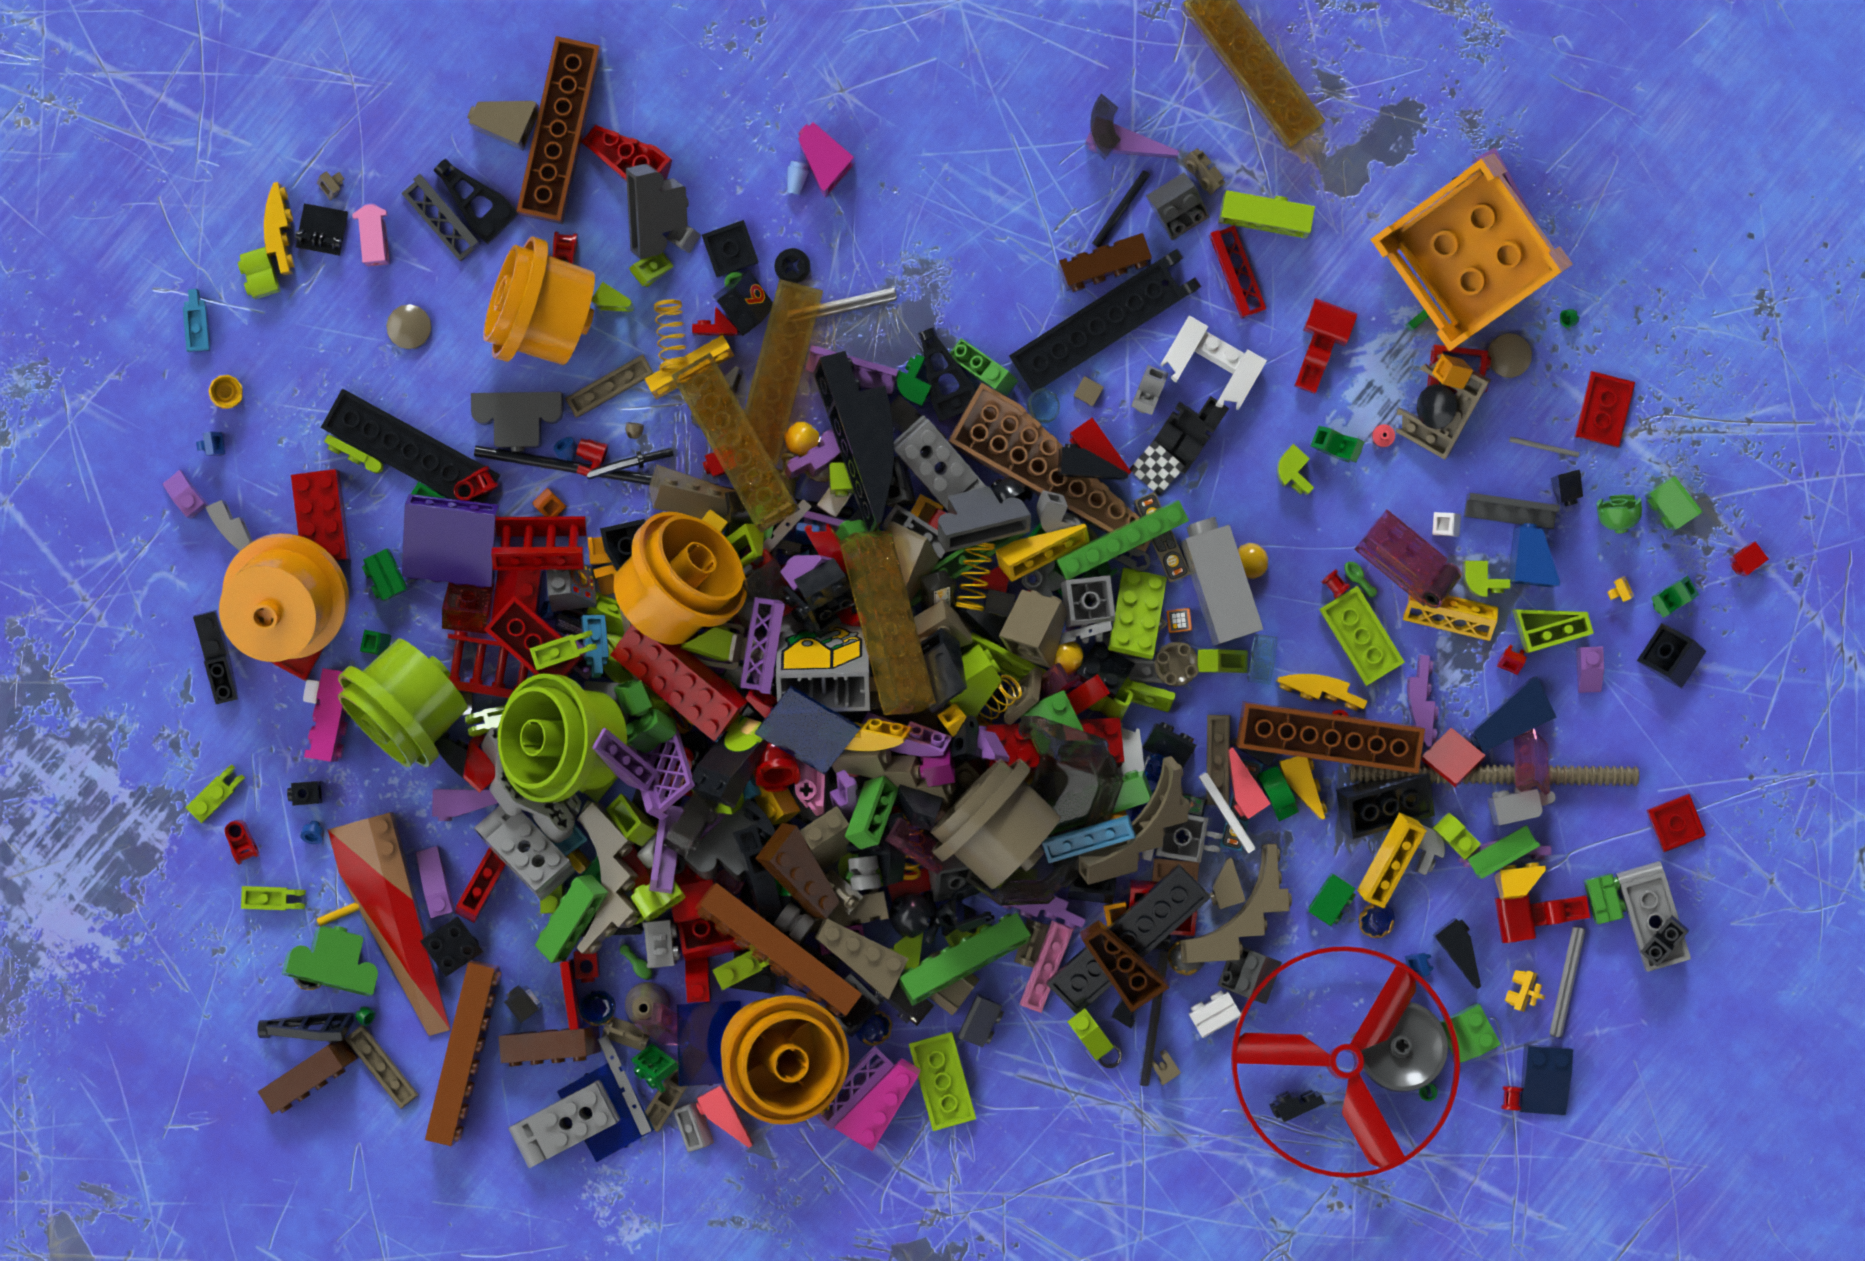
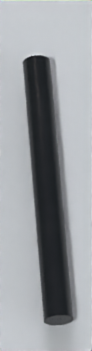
M1143 170L1092 242L1094 246L1098 248L1105 241L1149 178L1150 174Z

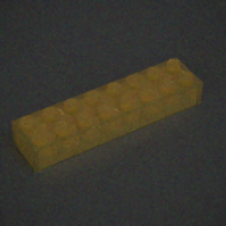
M1186 0L1182 3L1181 9L1287 152L1324 125L1325 119L1237 0Z
M779 279L733 452L735 456L778 467L823 299V290Z
M708 353L672 374L673 380L758 530L763 532L801 510L714 356Z
M855 532L839 543L883 714L922 712L936 702L892 532Z

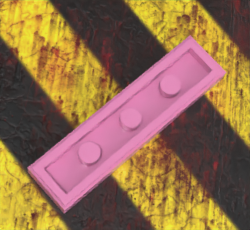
M1053 920L1051 921L1019 1005L1042 1013L1051 990L1046 981L1058 971L1072 936L1073 928Z

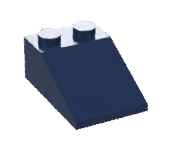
M1524 1044L1521 1083L1523 1091L1521 1092L1520 1112L1566 1115L1572 1075V1048Z

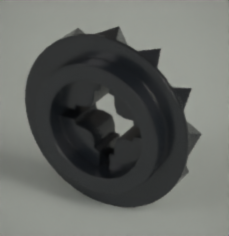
M785 249L775 260V272L783 282L798 284L805 280L810 272L809 258L799 249ZM787 259L792 263L800 260L796 266L799 273L793 270L785 273L789 267L785 260Z

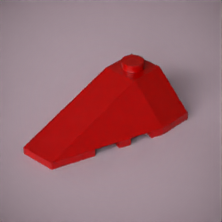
M595 125L582 140V143L626 182V168L642 164L652 166L661 173L664 180H667L673 160L654 145L639 142L637 139L625 137L598 125Z

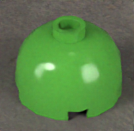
M1621 494L1609 496L1611 501L1603 502V498L1598 500L1596 505L1599 521L1606 528L1615 530V533L1628 532V529L1634 527L1641 519L1642 503L1640 497L1638 500H1635V495Z

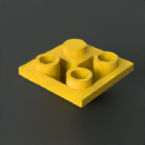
M1538 862L1525 864L1522 868H1516V865L1504 866L1494 876L1500 899L1525 897L1546 871V867L1539 866Z

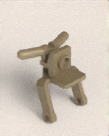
M726 622L721 626L739 629L740 631L739 633H733L728 661L734 662V664L699 660L706 666L734 670L739 667V661L744 660L748 638L744 637L745 628L742 625ZM759 646L750 655V658L755 663L763 658V651Z

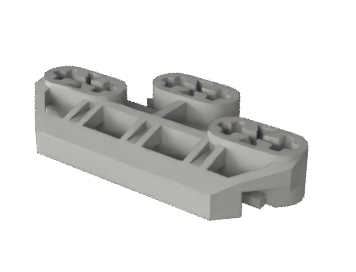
M490 728L481 743V747L495 766V778L490 784V792L503 810L511 816L519 815L522 810L532 813L535 822L550 841L560 843L569 838L573 833L575 818L580 811L581 801L574 794L560 802L544 803L534 802L520 795L510 784L501 764L498 751V728Z

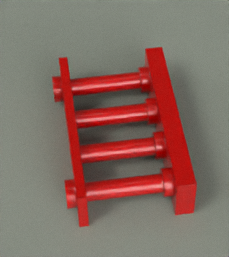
M585 516L496 518L497 537L502 538L501 547H492L491 550L493 570L584 569L583 547H578V536H587ZM524 536L523 547H510L511 537ZM533 536H547L546 547H532ZM556 536H569L568 547H555Z
M455 630L454 634H448L449 639H455L451 675L448 679L457 690L509 698L513 691L527 679L528 668L520 662L517 686L514 685V690L506 689L504 676L508 650L497 641L468 637V632ZM464 641L478 643L473 676L470 678L469 683L462 682L461 677H459ZM487 645L500 646L495 682H492V686L483 685V680H481Z

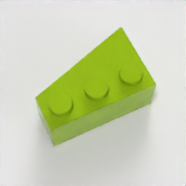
M1512 610L1525 653L1594 634L1588 612Z

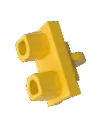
M1515 970L1512 982L1521 984L1522 987L1520 993L1509 990L1505 1001L1515 1006L1514 1009L1525 1012L1530 995V1005L1535 1006L1538 998L1544 1000L1545 995L1539 994L1542 988L1541 984L1536 983L1532 991L1538 974L1529 970L1527 972Z

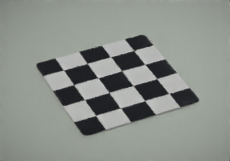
M1153 441L1130 467V470L1148 487L1160 495L1182 471L1184 465L1156 441Z

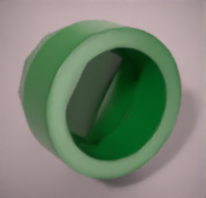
M1574 309L1561 311V324L1565 328L1577 325L1580 319L1577 315L1578 312Z
M363 1006L360 1007V1011H356L355 1017L360 1024L368 1026L374 1020L376 1013L371 1008Z
M1429 1083L1419 1089V1095L1425 1101L1434 1100L1438 1094L1437 1087L1433 1083ZM1426 1086H1430L1432 1096L1430 1097L1428 1095V1090Z

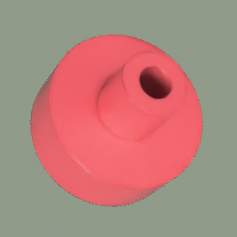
M1379 425L1372 432V440L1379 447H1387L1394 442L1395 432L1389 425Z

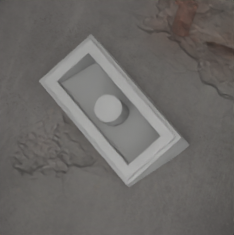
M698 1101L673 1109L687 1152L698 1150L714 1143L705 1115H701L696 1106Z

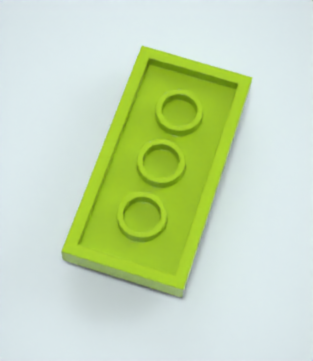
M1123 567L1115 607V621L1112 624L1108 650L1153 659L1167 577Z
M1358 586L1318 609L1365 686L1405 663Z
M952 1031L909 1043L914 1065L921 1069L918 1080L932 1130L936 1131L975 1120L976 1115Z

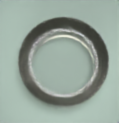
M1111 1043L1118 1052V1059L1112 1064H1107L1100 1058L1098 1061L1103 1067L1114 1068L1120 1064L1122 1052L1116 1044Z

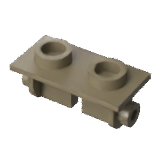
M1197 148L1191 151L1183 160L1187 170L1193 173L1200 182L1201 187L1210 196L1226 183L1223 180L1224 176L1215 166L1208 170L1207 166L1212 162L1203 150L1200 151Z
M830 869L824 875L840 901L838 905L850 915L864 897L857 890L852 891L851 885Z
M1027 919L1025 926L1031 934L1030 942L1018 948L1014 962L1033 968L1049 925Z
M613 1017L605 1024L602 1037L608 1035L612 1041L642 1051L646 1048L652 1030Z

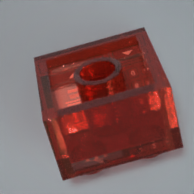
M449 582L442 606V629L487 634L484 629L489 624L491 618L494 584L491 587L479 588L475 585H456L453 582Z

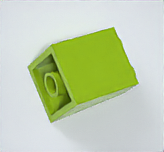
M980 644L962 655L967 689L950 700L952 705L956 702L966 716L973 715L975 718L1002 681L998 674L1001 671L990 651L988 649L984 651Z

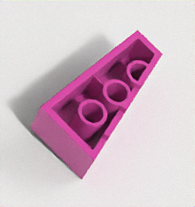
M322 669L317 692V699L320 700V703L315 705L313 711V721L316 724L309 731L308 740L311 748L310 750H305V758L338 762V757L342 758L344 745L341 744L342 735H346L348 723L345 722L347 712L338 699V694L343 690L338 676L343 671Z
M901 1058L838 1122L834 1129L873 1151L919 1076L921 1069Z

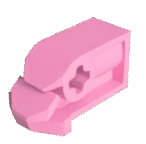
M366 204L352 214L354 220H359L362 262L366 266L388 265L390 260L387 228L383 219L384 216H388L387 211L375 204Z
M797 755L796 763L800 768L801 779L795 785V793L806 808L810 807L817 817L825 814L827 757L817 756L814 760L811 757ZM806 785H809L810 789H812L813 792H810L808 796L805 797V794L801 792V790L805 789Z

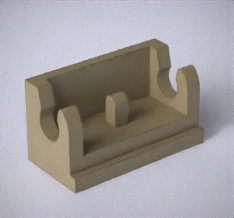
M1165 1049L1160 1051L1165 1064L1160 1062L1159 1067L1154 1060L1151 1061L1152 1067L1158 1074V1080L1162 1086L1181 1074Z

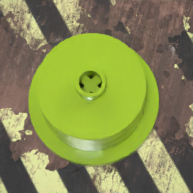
M401 638L396 639L363 671L356 667L348 666L338 676L339 683L343 688L338 694V699L345 711L374 743L405 767H410L414 762L421 766L429 767L439 757L434 743L468 709L463 696L448 679L451 674L443 663L434 656L427 658L416 647Z
M538 674L523 681L509 697L498 728L499 756L506 777L513 788L520 795L531 801L554 803L571 797L579 789H598L608 784L616 775L592 747L603 728L609 730L627 746L626 724L617 703L603 692L583 690L574 680L563 675Z

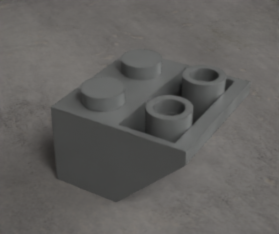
M1184 172L1146 195L1153 212L1171 240L1210 217L1196 186Z
M1242 947L1243 951L1242 955H1240V960L1226 961L1218 986L1249 998L1258 985L1276 968L1280 967L1282 962ZM1277 975L1264 986L1254 999L1255 1001L1263 1004L1267 1003Z

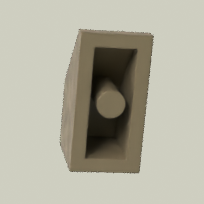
M1231 857L1225 860L1212 885L1213 892L1209 893L1213 906L1217 905L1218 909L1246 901Z

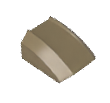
M942 950L931 953L929 957H937L941 954ZM972 973L929 998L953 1016L980 978Z

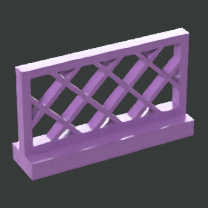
M677 723L676 734L668 741L663 742L666 744L662 754L659 753L662 743H659L652 752L643 753L631 745L628 746L654 769L657 757L660 758L655 769L658 773L648 791L640 790L646 812L660 820H664L668 816L667 809L695 786ZM675 744L673 755H669L672 745ZM667 759H671L667 770H663ZM679 760L680 765L678 771L674 772L677 761ZM662 774H665L663 782L660 785V777ZM673 775L675 776V779L672 784V787H669L668 785ZM682 777H685L686 783L679 788ZM668 790L670 791L668 798L664 801L665 793Z

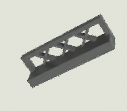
M418 174L413 179L415 182L404 190L402 195L461 262L481 244L423 176ZM418 186L424 192L423 201H414L409 196ZM427 196L432 202H427ZM417 204L423 205V211ZM426 205L436 206L439 209L438 218H428L426 216ZM443 214L447 219H441V215ZM432 221L438 222L437 227L432 223ZM441 222H448L453 225L452 235H443L440 232ZM456 230L461 236H456ZM446 238L452 239V245ZM455 239L465 240L470 247L459 254L455 249Z
M1469 493L1466 496L1464 517L1519 525L1530 523L1537 524V527L1554 529L1556 513L1559 512L1560 505Z

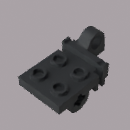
M1212 396L1209 397L1199 414L1179 402L1175 409L1180 413L1177 414L1173 411L1153 440L1184 465L1181 471L1184 474L1209 440L1210 435L1206 431L1208 430L1213 434L1229 410L1225 405L1222 408L1215 406L1218 400Z

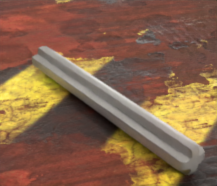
M890 288L788 311L787 317L790 324L896 301L897 295L895 289Z
M1580 927L1572 928L1549 1032L1554 1037H1562L1585 935V929Z

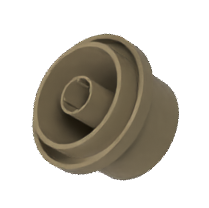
M1021 758L1010 766L1002 759H999L956 800L934 826L931 833L938 839V842L933 847L932 853L942 862L954 854L987 886L994 889L1005 881L1019 866L1028 871L1042 857L1045 851L1039 845L1051 833L1061 816L1024 780L1031 768Z

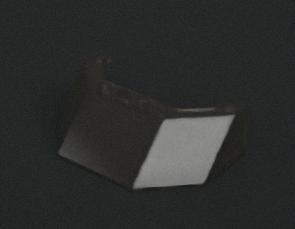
M1023 716L1018 732L1025 739H1033L1041 757L1030 786L1061 816L1059 822L1046 839L1109 821L1124 781L1122 776L1118 774L1116 769L1118 766L1114 756L1108 750L1109 744L1107 740L1041 716ZM1044 852L1042 857L1028 871L1019 866L1005 881L994 889L987 886L970 869L966 881L1000 906L1049 904L1055 899L1054 894L1060 888L1064 887L1066 889L1078 878L1079 855L1048 863Z

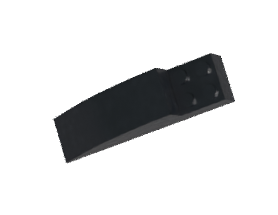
M846 351L820 357L813 375L869 538H872L882 522L893 474L894 438L891 409L885 385L861 391L860 382L853 374L854 366L852 359L847 357Z

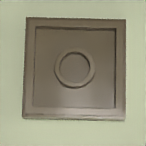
M1036 666L1018 681L1022 690V696L1020 699L1015 700L1013 705L1007 707L1004 714V722L1011 725L1039 701L1043 670ZM1014 685L1012 687L1015 691V696L1018 697L1019 692L1017 687ZM1010 688L1008 694L1014 697V693ZM1007 698L1008 704L1013 702V700Z

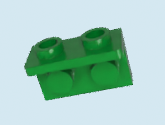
M653 1043L631 1059L635 1066L633 1069L635 1075L640 1080L645 1079L650 1088H656L661 1093L666 1090L661 1081L679 1068L675 1060Z

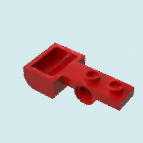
M1317 298L1314 299L1303 331L1313 334L1294 387L1313 394L1316 393L1334 343L1342 346L1347 344L1357 318V313Z
M1529 893L1523 898L1501 900L1500 897L1494 898L1502 943L1536 939L1535 926L1590 918L1587 895L1532 904L1530 903Z

